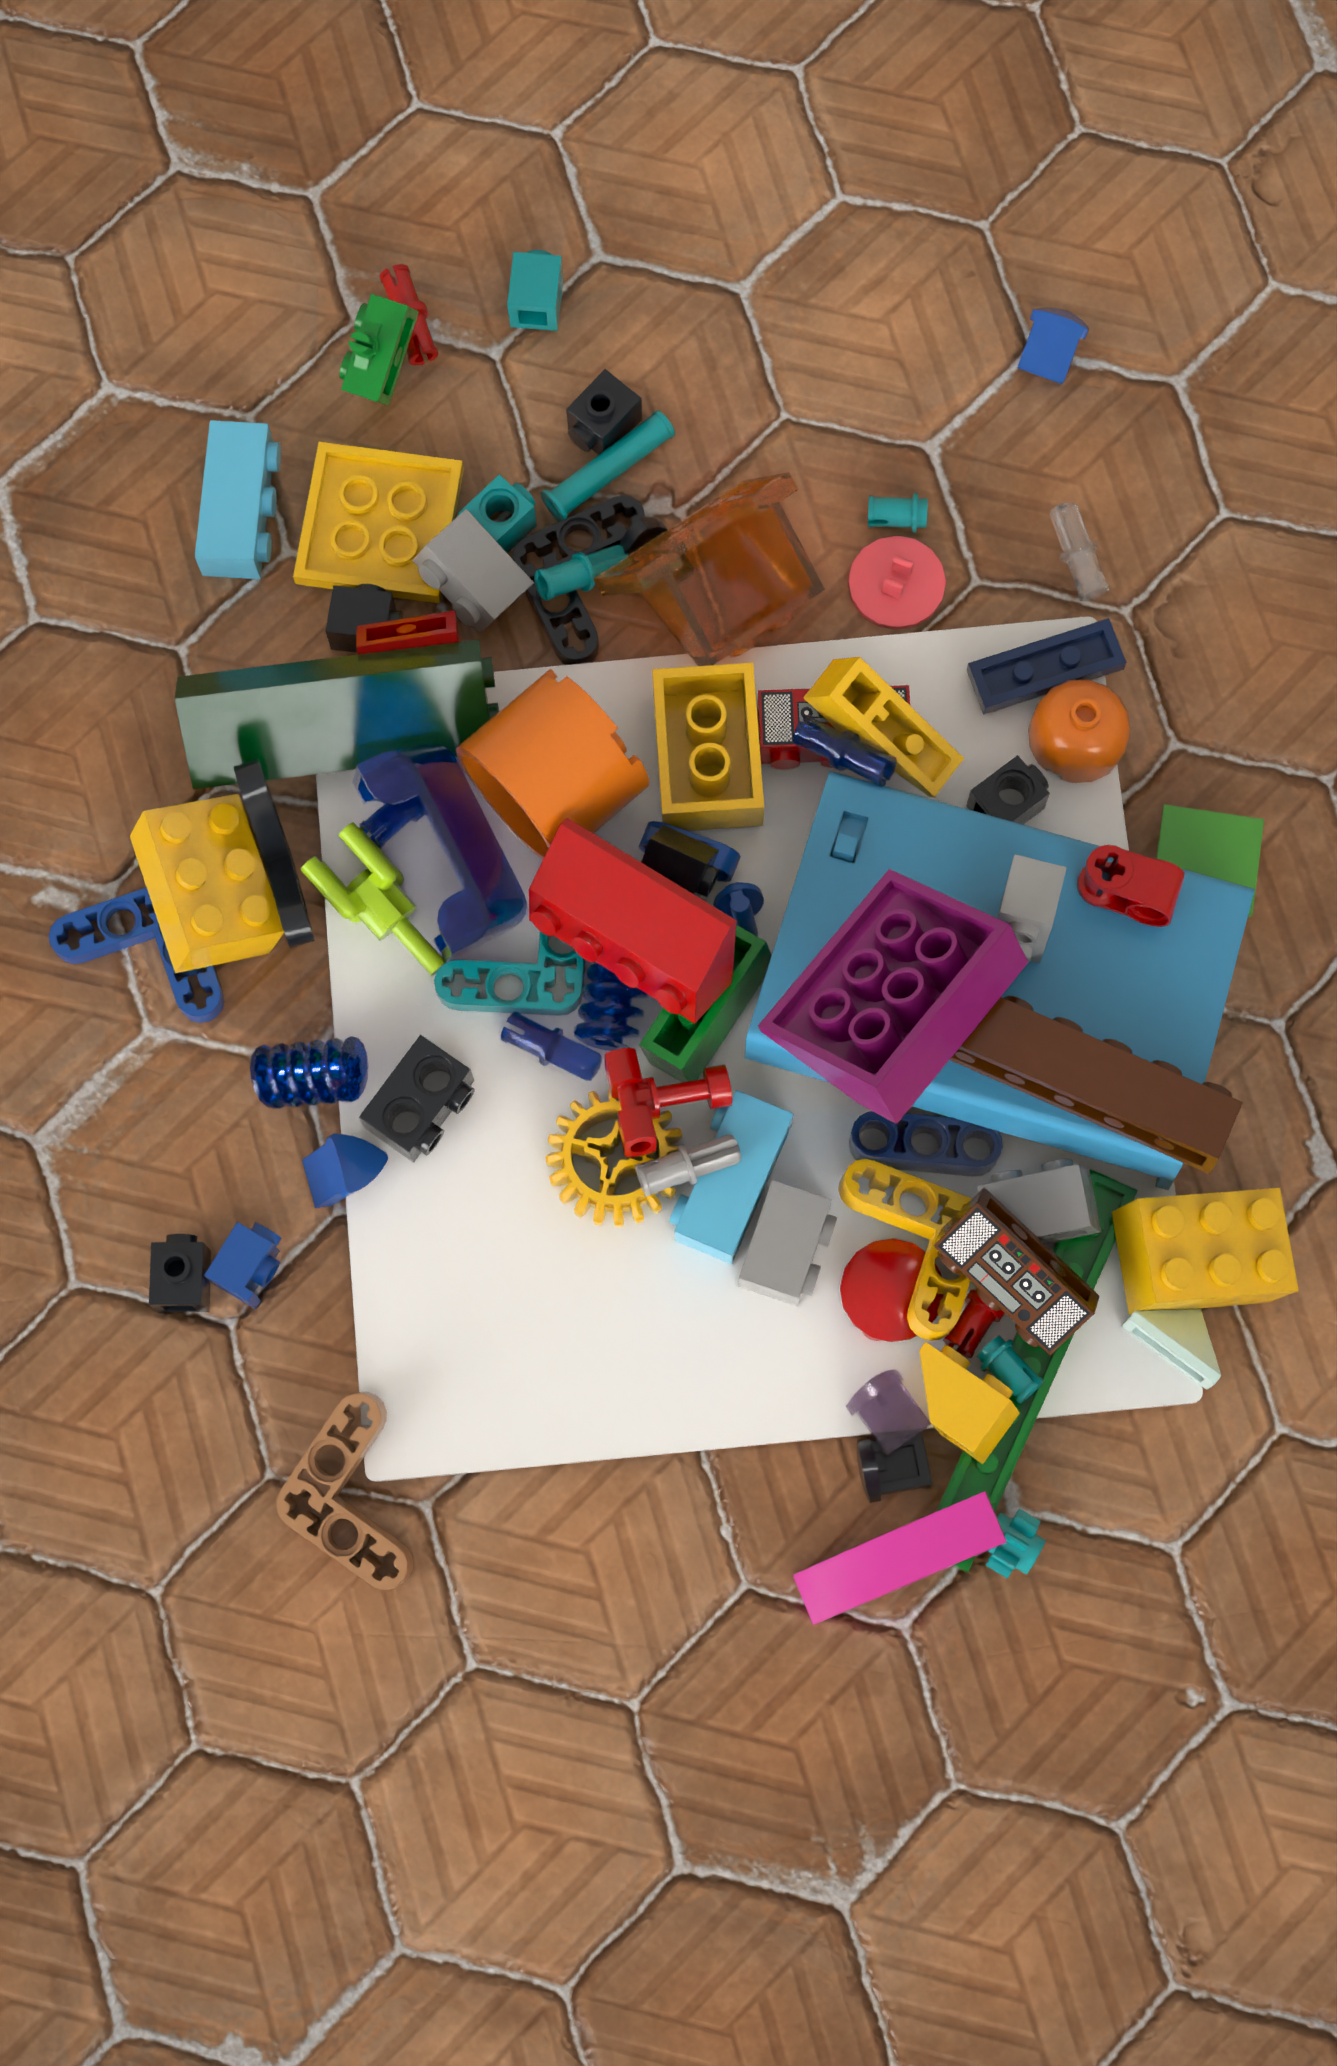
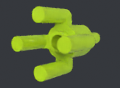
M354 822L350 823L338 836L368 869L355 877L347 887L324 861L320 862L316 856L308 860L300 870L343 918L355 923L362 921L379 941L393 933L431 976L434 975L446 961L408 920L417 909V906L400 888L404 881L403 874L361 827L359 828Z

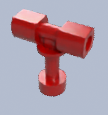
M620 1048L605 1053V1071L611 1097L619 1099L621 1110L618 1111V1127L624 1153L627 1157L644 1156L656 1151L657 1137L652 1119L660 1118V1107L706 1099L710 1109L732 1106L731 1084L725 1065L703 1068V1079L656 1087L653 1077L642 1078L635 1048Z

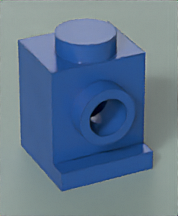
M237 1222L204 1276L213 1285L256 1309L261 1300L254 1292L258 1286L265 1288L274 1277L280 1261L275 1259L280 1252L277 1249V1245L282 1238L259 1223L255 1222L250 1230Z

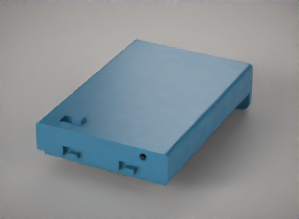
M829 771L748 1029L744 1058L828 1082L763 1034L758 1027L759 1023L888 869L997 918L1014 854L1064 866L1067 869L1053 926L1041 962L1030 961L1001 997H1018L1028 1002L1033 1007L1034 1012L1050 1019L1055 1017L1069 1019L1078 1024L1083 1029V1033L1101 1041L1103 1039H1114L1122 1042L1132 1050L1133 1055L1149 1062L1154 1060L1168 1062L1180 1069L1182 1076L1202 1084L1206 1080L1255 889L1182 869L1185 877L1171 924L1164 927L1145 925L1128 916L1092 906L1079 895L1077 889L1078 876L1086 866V861L1091 852L1099 847V845ZM1108 858L1107 862L1112 863L1113 858ZM1102 871L1101 878L1108 881L1109 874ZM1098 889L1097 894L1100 895L1103 891ZM950 1060L912 1105V1107L1156 1176L1155 1187L1165 1190L1170 1189L1183 1165V1162Z

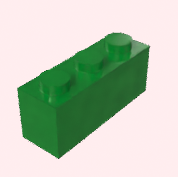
M736 925L732 984L696 1023L691 1022L680 1014L670 1013L663 1008L639 1043V1047L651 1065L680 1082L699 1079L703 1073V1068L707 1067L765 978L772 956L766 941Z

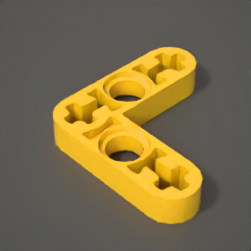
M856 1160L849 1165L839 1181L838 1191L845 1205L854 1211L929 1239L909 1304L907 1320L912 1331L920 1338L930 1341L940 1340L948 1335L956 1325L962 1311L970 1280L963 1273L960 1274L958 1279L954 1280L941 1277L934 1266L935 1259L938 1257V1250L933 1245L940 1230L972 1198L874 1160ZM861 1176L869 1179L868 1184L871 1190L867 1195L859 1192L860 1186L857 1181ZM888 1186H892L895 1189L887 1200V1204L882 1202L887 1194L885 1190ZM904 1193L918 1195L924 1201L925 1213L914 1216L905 1212L900 1204V1196ZM938 1205H941L943 1208L938 1214L941 1217L937 1223L932 1222L931 1218L938 1209ZM936 1293L944 1294L945 1296L940 1301L938 1316L941 1319L937 1324H933L928 1321L929 1312L926 1309L935 1299Z

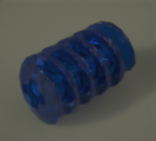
M596 962V964L591 965L587 969V977L593 983L587 984L583 988V997L589 1003L582 1004L578 1009V1015L584 1022L574 1027V1036L586 1045L602 1050L612 1051L620 1048H630L623 1044L624 1038L639 1037L640 1031L627 1024L628 1019L642 1018L645 1013L642 1009L632 1005V999L648 998V994L637 987L631 988L625 985L613 972Z
M353 1036L346 1038L344 1043L341 1039L331 1038L326 1044L317 1039L309 1042L308 1046L301 1041L294 1042L290 1047L284 1043H278L272 1049L267 1045H261L251 1055L250 1073L254 1091L259 1100L268 1108L299 1107L303 1104L315 1106L319 1103L334 1104L338 1101L353 1102L362 1095L368 1080L369 1066L365 1046L359 1038Z

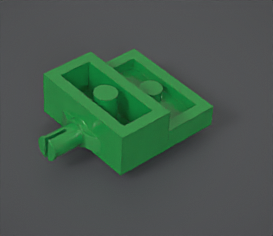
M374 294L370 295L368 304L363 303L358 310L354 326L356 332L350 335L355 341H348L352 351H347L340 367L339 376L340 379L344 380L341 390L387 406L390 405L419 311Z

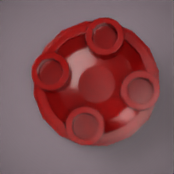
M894 1238L873 1241L857 1251L844 1268L840 1285L843 1309L853 1325L861 1330L864 1336L870 1340L897 1342L909 1340L917 1336L909 1326L907 1313L925 1251L914 1243ZM935 1263V1269L937 1273L942 1277L941 1271ZM936 1293L935 1299L926 1309L929 1312L928 1321L931 1323L938 1316V1308L944 1294Z

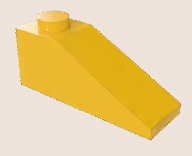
M861 657L833 659L803 697L838 732L929 797H935L964 760V757Z

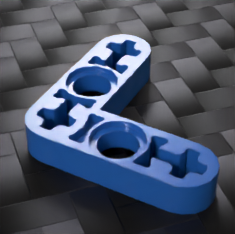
M147 887L66 914L57 919L51 926L49 932L51 947L59 958L71 964L84 963L155 938L176 1003L184 1016L198 1023L209 1022L216 1018L223 1009L225 1002L224 993L214 965L175 973L155 912L149 914L153 924L146 926V918L138 907L145 903L149 912L154 911ZM126 910L135 915V925L130 932L124 935H116L109 931V920L116 912ZM94 920H97L98 928L105 937L104 941L99 942L94 933L79 939L80 947L72 950L67 943H61L69 939L68 931L76 928L80 935L94 932L95 929L90 923ZM205 968L207 969L206 973H199ZM197 974L203 990L206 993L213 992V995L206 998L207 1006L203 1009H198L195 1003H187V1001L194 998L192 985L187 978L189 976ZM179 977H185L181 981H178Z

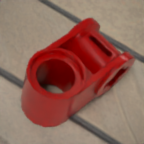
M1103 845L1097 847L1089 855L1086 866L1078 876L1077 889L1084 901L1092 906L1128 916L1145 925L1164 927L1171 924L1185 873L1180 867L1168 861L1145 857L1115 845ZM1108 858H1113L1112 863L1107 862ZM1102 871L1109 874L1108 881L1101 878ZM1098 889L1103 891L1102 894H1097Z

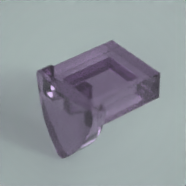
M895 1369L882 1372L871 1378L854 1394L846 1405L852 1416L857 1413L887 1456L931 1425L926 1415L901 1382L904 1378Z

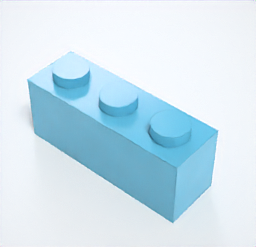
M210 420L195 549V559L202 576L261 579L262 562H270L272 539L271 534L266 533L267 517H274L276 512V489L270 486L272 472H279L281 445L280 442H274L269 425L266 423Z
M738 1090L733 1095L732 1106L717 1108L710 1129L717 1132L715 1139L728 1134L734 1136L740 1148L741 1161L735 1165L697 1177V1183L694 1185L690 1197L683 1194L679 1196L669 1223L676 1225L674 1231L675 1241L731 1265L733 1264L791 1129L793 1113Z

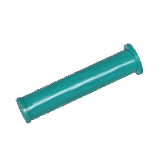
M656 410L652 413V416L551 491L544 489L540 492L546 508L559 522L568 518L567 515L669 438H673L675 430L672 424L661 411Z

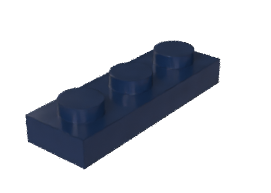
M1107 618L970 662L967 666V673L984 715L1046 695L1053 687L1068 680H1093L1124 670L1127 662L1110 619Z

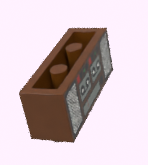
M985 1187L940 1230L933 1246L938 1250V1257L941 1262L953 1273L958 1275L963 1273L977 1287V1294L987 1306L995 1311L1001 1309L1015 1322L1018 1334L1029 1345L1033 1347L1040 1346L1051 1355L1095 1314L1100 1296Z

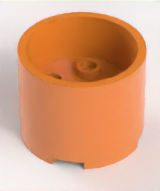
M549 669L456 748V754L463 769L483 798L510 830L542 860L560 824L566 818L594 834L647 789L650 784L647 772L640 759L635 755L629 759L625 756L624 753L627 752L626 746L615 732L618 727L609 716L568 676L560 682L556 681L557 675L552 669Z

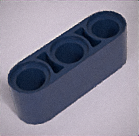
M873 1111L866 1112L857 1118L853 1124L849 1139L850 1152L855 1160H874L898 1170L972 1177L982 1176L990 1172L996 1165L1003 1147L999 1131L959 1119L905 1114L896 1124ZM875 1128L885 1134L887 1144L879 1150L867 1149L862 1145L859 1135L866 1129ZM919 1133L930 1134L936 1138L939 1149L931 1155L920 1154L913 1148L911 1139ZM970 1138L982 1139L988 1144L991 1155L982 1160L973 1159L966 1154L963 1143Z

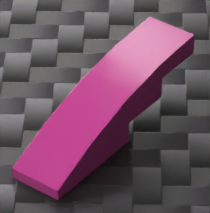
M984 1491L794 1574L793 1577L812 1624L815 1625L1005 1544L1007 1540L989 1497Z

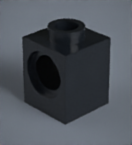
M1017 755L970 790L966 807L969 810L1024 825L1045 809L1050 795L1047 790L1049 785L1045 776L1035 765L1030 764L1027 766ZM1005 789L1017 790L1022 794L1024 802L1018 805L1007 804L1000 798L999 792Z

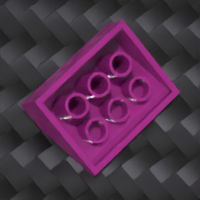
M888 869L759 1023L758 1027L763 1034L855 1102L898 1124L1029 962L1010 924Z

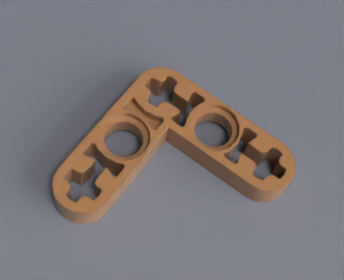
M357 1392L344 1397L338 1403L279 1491L276 1499V1510L286 1525L370 1586L379 1590H389L401 1585L410 1577L413 1570V1557L410 1550L404 1543L338 1497L383 1430L387 1421V1410L384 1402L377 1395L370 1392ZM367 1404L370 1407L367 1416L372 1420L371 1426L366 1424L359 1426L350 1437L351 1440L359 1442V1446L356 1449L347 1438L336 1435L333 1431L336 1427L341 1433L347 1431L355 1419L353 1413L350 1412L351 1406L357 1408ZM325 1445H335L344 1454V1467L336 1475L324 1472L319 1465V1453ZM308 1491L311 1494L308 1504L319 1513L327 1511L328 1506L334 1509L322 1521L319 1531L313 1528V1525L321 1520L319 1517L309 1511L300 1515L294 1512L297 1503L291 1498L292 1494L299 1495ZM338 1519L352 1521L357 1528L358 1539L356 1544L350 1549L341 1548L333 1541L331 1536L332 1527ZM371 1536L376 1539V1543L369 1549L382 1557L390 1552L394 1553L396 1559L393 1565L399 1570L398 1574L391 1572L384 1577L378 1573L381 1563L370 1554L364 1556L361 1562L355 1558L357 1554L367 1547Z

